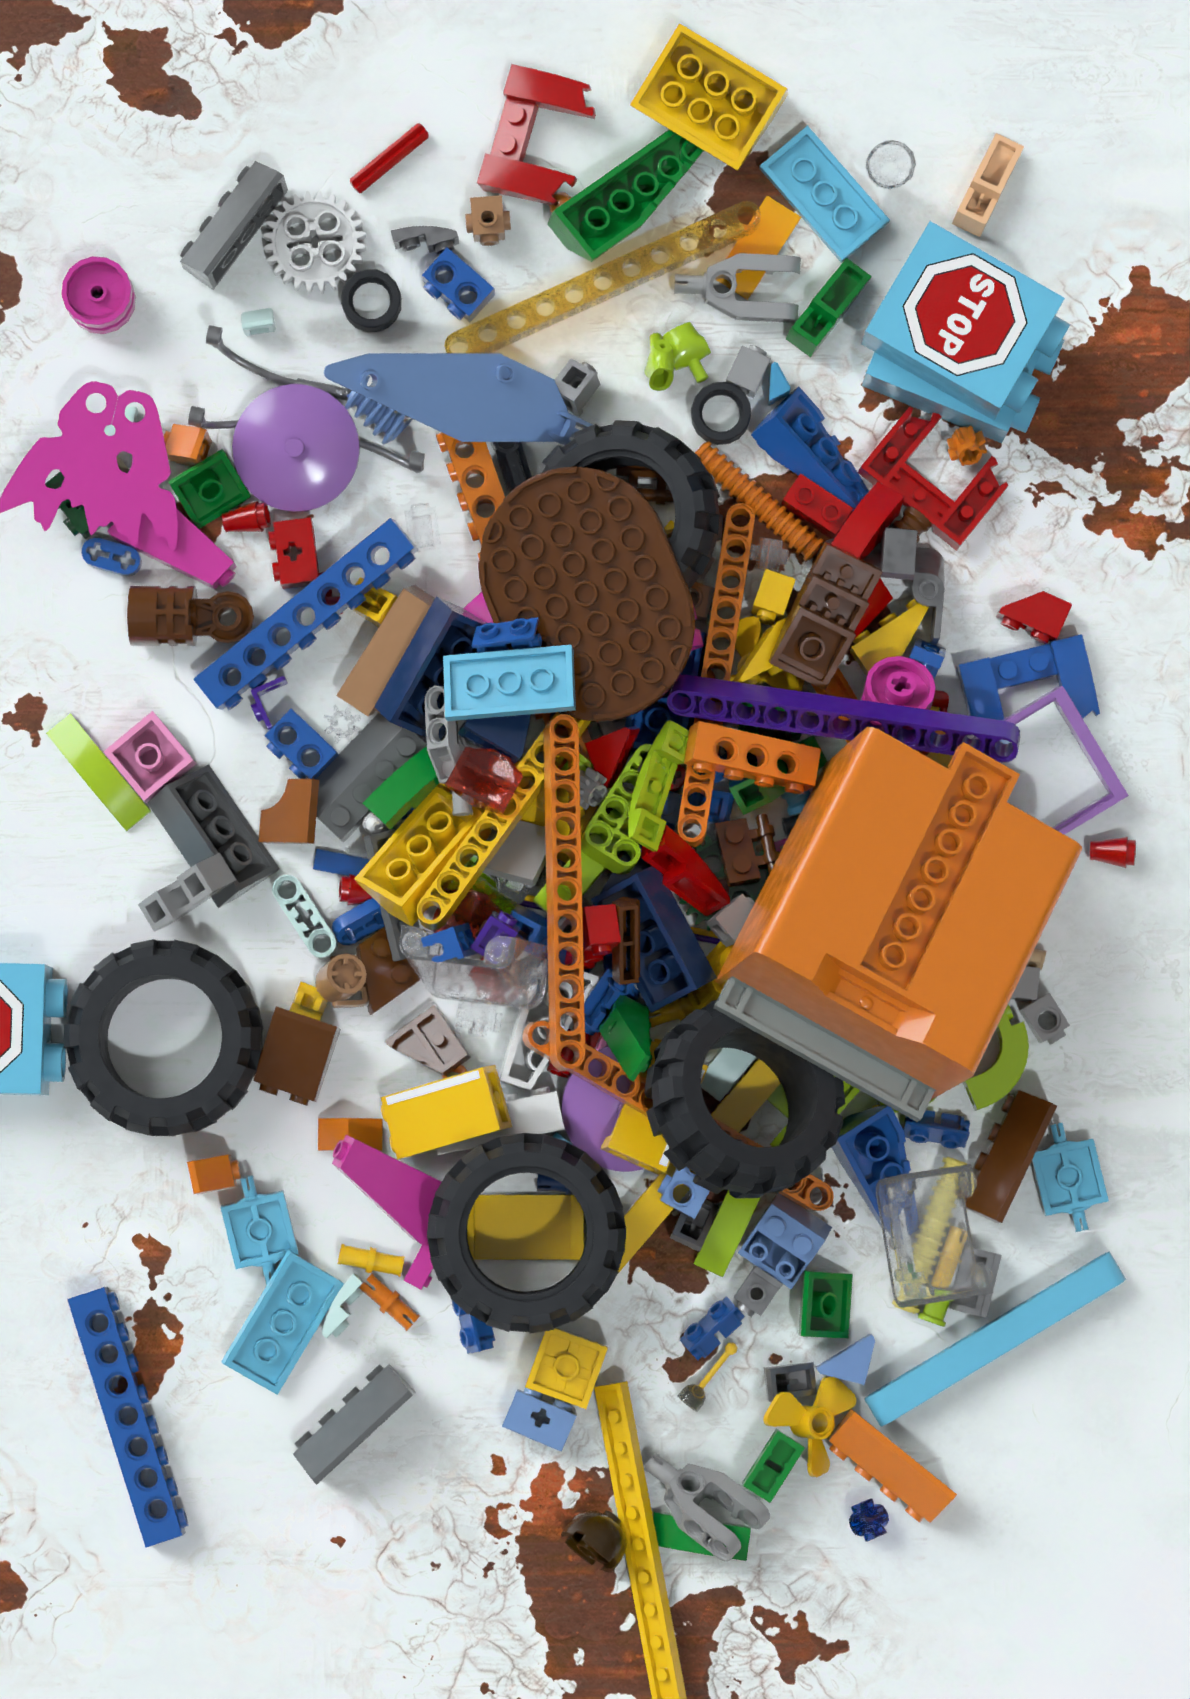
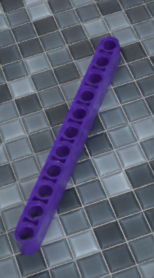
M680 675L675 684L670 688L667 698V706L670 711L680 716L844 740H853L866 727H874L914 750L954 755L957 747L965 742L1001 763L1010 762L1016 758L1020 743V730L1018 726L1008 721L692 675ZM678 693L687 694L689 697H682ZM710 698H717L721 702L712 701ZM747 702L752 704L753 706L748 707L743 705L742 703ZM774 707L783 708L785 711H778ZM805 712H814L817 715L811 716ZM844 716L847 717L849 720L844 721L839 719L838 717ZM877 721L881 723V725H874L870 722ZM902 726H910L913 730L904 729ZM940 730L945 732L946 734L940 735L935 733L934 731ZM974 735L978 737V739H970L967 736ZM1000 740H1007V741H1009L1010 743H1009V744H1003V743H1001V742H999V741H1000Z

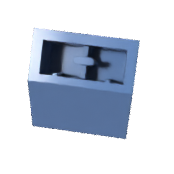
M777 1193L738 1254L792 1289L826 1241L832 1227L800 1205Z

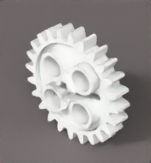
M306 191L305 200L302 201L294 194L295 204L290 205L288 202L283 201L282 204L285 211L283 213L278 210L273 211L277 222L267 221V226L273 231L264 233V239L272 242L264 246L265 253L273 254L267 259L268 264H278L274 269L275 276L285 273L283 283L287 285L294 280L296 291L303 284L306 285L308 294H311L314 286H318L321 294H324L325 285L327 284L335 291L337 290L335 281L339 279L346 283L347 278L345 274L347 272L353 275L357 273L353 263H363V258L357 252L366 251V245L358 241L365 239L366 234L362 231H356L363 226L362 220L352 221L356 215V210L351 209L345 212L347 207L346 200L336 205V197L333 193L328 200H324L322 191L318 192L316 199H312L310 192ZM330 218L337 222L336 227L331 231H324L320 228L321 222L325 219ZM295 223H301L306 228L301 235L295 236L289 233L290 227ZM338 236L343 237L342 241L337 242L332 240ZM312 237H318L320 241L317 248H312ZM290 243L302 244L294 246L293 248L287 247V245ZM328 250H339L341 257L335 262L327 261L324 256ZM298 254H306L310 257L308 264L305 266H297L293 263V260Z

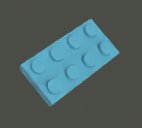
M808 125L759 167L763 174L841 263L890 221Z
M572 645L443 656L445 718L447 721L576 710L574 651Z
M288 1250L221 1362L278 1395L344 1283Z

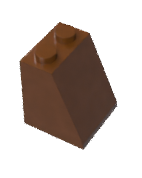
M276 1006L253 1081L261 1083L259 1087L261 1091L277 1096L278 1091L281 1090L291 1094L289 1100L306 1106L309 1100L317 1102L341 1029Z

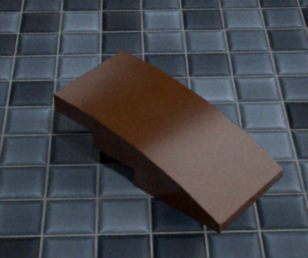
M825 541L794 601L772 651L769 663L826 690L856 636L854 631L870 604L868 599L883 571Z

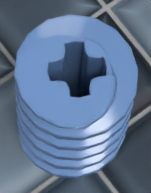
M369 375L365 379L366 385L370 378ZM352 390L346 396L348 398L345 405L347 410L357 406L355 418L363 415L367 416L363 426L367 427L374 423L376 425L372 433L374 436L382 432L385 433L382 440L383 445L393 441L413 420L409 419L404 422L405 415L399 412L395 413V410Z

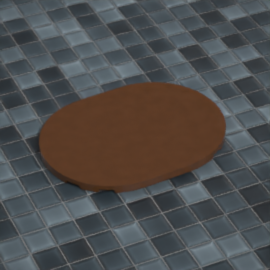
M563 467L548 470L529 478L514 488L503 499L504 501L492 518H490L482 537L480 561L478 562L479 580L494 623H502L519 618L530 619L538 617L536 634H540L542 638V646L540 647L572 645L574 651L576 710L558 713L586 721H612L637 714L657 702L675 684L688 661L695 633V613L692 597L663 524L652 505L637 489L610 473L584 467ZM511 643L507 644L509 650H513Z

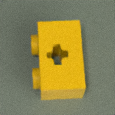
M765 569L751 614L756 615L762 624L769 626L774 625V622L782 620L796 579Z

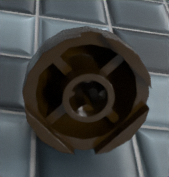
M595 1510L583 1511L577 1514L561 1533V1537L568 1536L565 1543L570 1549L591 1565L595 1561L604 1564L601 1570L612 1573L626 1552L627 1541L625 1533L619 1526L621 1520L607 1510L604 1513Z

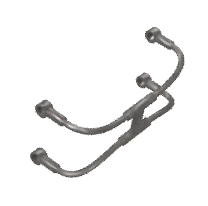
M209 325L206 344L217 348L227 358L243 368L283 385H308L321 389L336 399L348 400L346 396L351 391L348 388L300 378L294 380L252 364L223 344V328ZM191 406L188 418L189 425L203 429L236 428L238 420L206 421L204 418L205 408ZM359 439L361 448L383 456L415 473H420L424 470L425 453L412 451L409 461L380 446Z

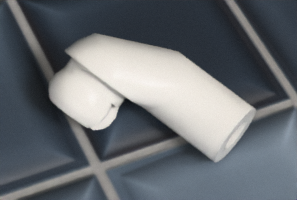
M368 812L363 817L362 826L366 831L376 834L387 829L371 812ZM402 818L395 825L402 823Z

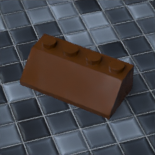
M1016 1090L1014 1095L1008 1093L1001 1107V1111L1005 1112V1115L1000 1124L996 1122L993 1124L987 1140L991 1141L987 1153L981 1151L974 1164L973 1169L978 1172L973 1182L967 1180L960 1194V1198L964 1200L961 1205L962 1207L995 1223L1003 1222L1057 1105L1021 1090Z

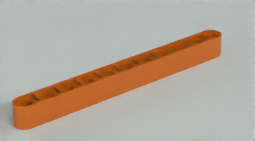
M737 503L731 506L726 515L701 677L709 678L708 672L711 669L718 668L725 673V677L722 680L730 681L755 524L753 509L744 503ZM737 515H743L748 518L749 523L744 527H738L733 524L732 519ZM740 546L744 550V554L738 558L731 557L727 553L729 547ZM733 576L740 583L737 587L729 589L723 585L722 580L725 577ZM722 607H730L734 610L735 615L730 619H722L718 616L717 611ZM723 637L729 641L730 646L725 650H717L712 645L713 641ZM710 698L716 700L717 702H721L717 698ZM694 718V724L698 721L719 726L724 724L721 721ZM719 745L716 746V753L718 756L720 749ZM687 765L677 833L691 847H697L702 844L706 837L716 771H712L710 774L699 775L694 772L693 766ZM694 792L703 794L706 798L705 803L701 806L691 805L688 802L690 794ZM688 824H696L700 827L701 832L697 837L689 838L683 833V828Z
M562 714L548 722L543 733L550 1061L559 1071H569L579 1067L585 1059L579 728L578 723L573 717ZM555 724H562L566 727L568 732L567 738H559L555 734ZM556 756L566 758L568 761L567 771L557 768L555 765ZM557 788H563L568 792V803L558 801L555 794ZM558 820H563L569 825L570 831L567 836L561 835L557 831L556 823ZM559 852L569 856L570 866L568 868H563L558 864L557 854ZM561 884L566 885L571 891V897L568 901L561 899L558 895V886ZM560 917H566L571 922L572 928L570 933H564L560 930L558 926ZM561 949L569 951L572 955L570 966L560 962L559 952ZM562 982H567L572 986L573 995L570 999L563 997L560 993L559 987ZM563 1014L569 1015L573 1020L574 1025L571 1031L564 1030L560 1025V1018ZM563 1047H568L573 1051L574 1061L572 1064H567L561 1059Z
M537 1021L528 1024L522 1034L525 1046L550 1061L549 1022ZM536 1027H541L546 1032L547 1038L542 1045L536 1044L532 1038L533 1030ZM585 1044V1059L583 1063L568 1072L648 1117L646 1111L649 1109L644 1104L646 1078L638 1075L634 1082L629 1080L630 1087L628 1091L624 1094L621 1093L616 1087V1081L619 1076L624 1075L627 1077L620 1063ZM574 1056L570 1061H566L562 1057L561 1059L567 1064H572ZM593 1059L598 1060L602 1065V1072L598 1077H593L588 1071V1065ZM713 1118L720 1128L734 1139L751 1146L763 1147ZM811 1174L794 1184L790 1189L786 1188L779 1192V1194L801 1207L813 1211H822L829 1208L834 1199L831 1187ZM815 1187L820 1189L822 1193V1199L817 1205H814L810 1200V1192Z

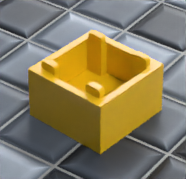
M559 1328L545 1331L525 1387L586 1409L608 1346Z

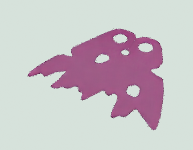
M96 381L84 384L59 413L57 424L62 432V436L39 438L15 470L0 497V513L32 501L34 505V520L41 523L44 531H47L62 501L69 499L72 508L79 505L84 506L90 535H93L99 526L105 527L110 522H113L118 533L127 536L128 541L133 545L138 544L142 514L145 513L152 522L156 538L165 537L170 551L174 552L178 538L176 501L170 491L158 487L159 484L167 480L171 471L161 422L153 398L146 393L134 390H127L118 396L111 385ZM93 393H99L106 399V407L100 413H92L86 407V400ZM138 402L144 407L145 416L141 421L131 422L126 418L125 409L130 403ZM112 424L116 432L114 435L108 436L105 434L104 429L107 425ZM122 451L132 454L133 463L128 473L122 472L118 467L117 455ZM55 469L60 470L64 475L61 487L57 489L46 487L45 481L50 472Z

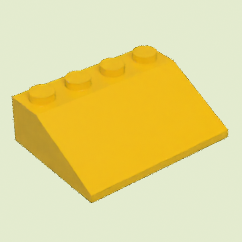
M679 23L630 106L738 171L777 114L788 95V89Z

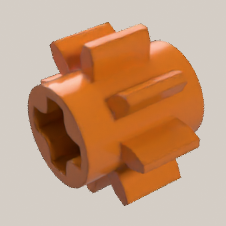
M972 426L956 429L952 434V438L946 440L951 460L954 461L959 458L962 466L978 463L982 454L987 453L983 432L975 433Z

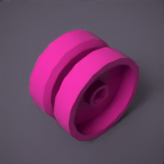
M92 256L78 261L68 270L62 283L61 295L65 308L79 327L90 333L107 334L119 330L129 321L135 310L136 295L127 273L118 263L106 257ZM96 293L102 295L100 298H94Z
M902 656L887 657L875 663L869 670L861 700L930 710L936 690L934 678L924 665L914 659ZM877 721L870 722L874 725H881V723ZM902 726L904 729L913 730L910 726Z

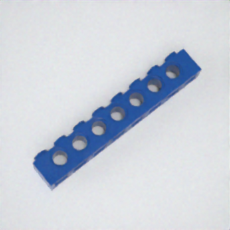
M389 518L193 680L216 709L223 710L227 708L228 711L233 709L243 700L241 695L249 688H257L267 681L268 678L265 676L274 668L280 670L292 660L290 655L299 647L301 650H304L317 640L315 637L316 633L323 628L329 630L342 619L339 615L348 607L353 610L366 600L364 594L374 587L378 590L391 579L389 574L397 567L402 570L416 559L413 554L419 549L394 519ZM381 548H387L390 554L388 562L383 565H377L374 558L375 553ZM356 568H362L365 573L364 581L359 585H353L350 581V574ZM337 588L340 593V599L335 605L329 606L325 600V595L328 590ZM312 608L315 612V620L312 624L305 626L301 622V614L305 609ZM287 628L291 635L290 641L286 645L280 646L276 641V635L279 630ZM262 648L265 651L266 659L262 665L255 666L252 662V654L256 649ZM237 668L241 673V680L237 685L231 686L227 681V675L230 670Z
M103 1287L69 1298L67 1301L145 1548L183 1536L186 1533L184 1527L189 1526L184 1508L178 1509L174 1496L179 1495L174 1477L168 1478L164 1466L169 1464L164 1446L158 1447L155 1434L159 1433V1428L155 1416H149L145 1403L149 1402L148 1393L144 1384H138L135 1372L140 1371L135 1354H129L126 1346V1341H129L130 1337L125 1322L119 1323L116 1311L120 1310L115 1291L109 1292L108 1287ZM98 1313L104 1314L108 1319V1327L103 1332L95 1330L92 1325L93 1317ZM107 1344L114 1345L118 1350V1358L113 1363L105 1361L102 1357V1350ZM116 1375L125 1377L128 1382V1388L122 1394L115 1392L112 1388V1380ZM126 1406L135 1408L138 1413V1419L134 1424L125 1423L121 1417L122 1410ZM140 1437L147 1442L148 1449L144 1455H137L132 1451L131 1443L134 1438ZM150 1468L156 1472L158 1479L154 1486H147L142 1482L141 1473L144 1469ZM159 1499L166 1503L167 1513L164 1517H157L151 1512V1504L154 1500Z

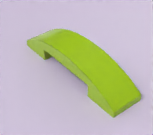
M71 713L46 733L126 831L151 812Z
M671 720L667 721L662 727L644 760L635 784L629 810V838L653 852L658 850L666 821L661 819V815L678 764H684L689 730Z
M728 1190L693 1264L723 1277L760 1198H734L729 1195Z

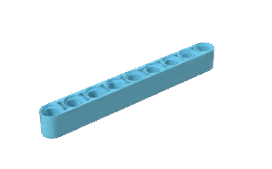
M1109 1251L865 1397L864 1400L880 1427L1120 1285L1126 1278Z

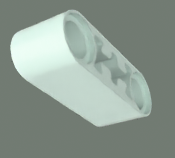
M283 875L277 878L272 887L273 895L309 951L319 959H328L333 956L338 949V941L302 884L291 875ZM286 882L294 883L297 888L296 894L290 899L282 898L279 893L281 885ZM302 897L306 900L300 902L302 908L307 913L313 911V915L310 916L313 925L317 928L321 923L323 928L314 930L308 938L305 936V933L311 931L304 922L298 924L297 920L301 918L298 910L295 907L290 911L288 909V906L297 904ZM321 935H326L331 939V947L324 953H319L314 948L315 939Z

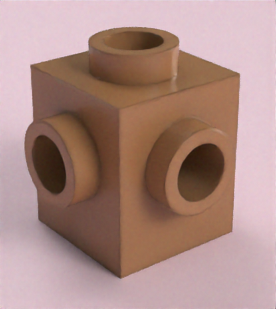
M502 195L470 198L471 214H465L467 233H473L474 242H480L482 246H493L499 244V240H505V230H511L510 212L503 211Z

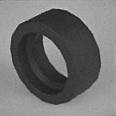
M365 269L355 273L346 281L341 293V305L347 320L355 328L364 332L382 331L389 328L397 320L401 311V293L397 283L387 273L376 269ZM377 283L388 291L390 305L387 312L381 317L367 319L355 311L353 296L361 285Z
M716 382L703 387L695 396L691 407V421L696 433L706 442L710 441L716 445L730 444L738 440L746 432L751 419V406L746 394L736 385L727 382ZM724 395L730 397L739 407L740 417L738 423L728 431L718 432L712 430L703 420L702 410L704 404L714 396Z

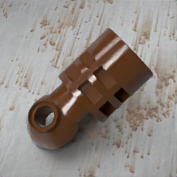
M130 586L127 624L131 646H160L161 643H169V646H177L178 644L196 646L197 636H210L218 642L232 643L245 637L252 628L254 620L252 606L239 593L226 591L217 593L210 599H198L196 586H187V588H178V586H169V588H161V586ZM226 611H234L237 615L236 621L230 626H224L220 621L222 614Z

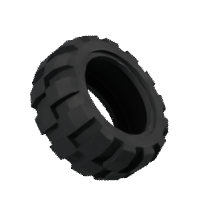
M615 420L612 425L600 427L594 424L575 432L572 441L563 447L557 445L542 461L546 465L543 472L563 467H584L607 472L624 466H640L658 472L667 483L673 497L675 523L669 541L688 588L690 589L699 578L704 580L715 561L712 554L716 541L722 538L723 515L719 513L717 500L720 494L712 474L706 470L700 461L701 458L677 437L659 427L646 426L639 421Z
M520 1133L500 1136L480 1144L461 1157L451 1168L435 1193L428 1215L427 1238L430 1260L438 1281L442 1283L451 1299L468 1315L470 1314L486 1323L488 1326L507 1332L519 1331L529 1332L530 1334L554 1330L556 1327L571 1321L574 1322L593 1309V1306L600 1298L608 1292L619 1273L618 1270L625 1253L626 1225L623 1206L615 1185L603 1168L586 1152L567 1141L545 1134ZM517 1173H537L551 1177L563 1184L580 1203L586 1220V1243L582 1256L575 1268L557 1284L537 1291H516L495 1283L478 1267L468 1245L467 1224L469 1214L478 1196L495 1181Z

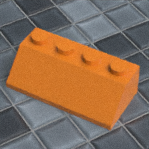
M852 1409L849 1410L827 1438L832 1443L829 1450L843 1461L847 1457L851 1458L858 1464L854 1469L868 1481L874 1477L883 1484L880 1491L893 1502L898 1497L908 1505L905 1511L919 1523L923 1518L931 1523L957 1495Z

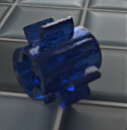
M870 1498L851 1507L854 1513L849 1518V1525L855 1535L864 1536L865 1542H868L887 1533L884 1527L888 1524L889 1516L883 1505L874 1504L873 1499Z

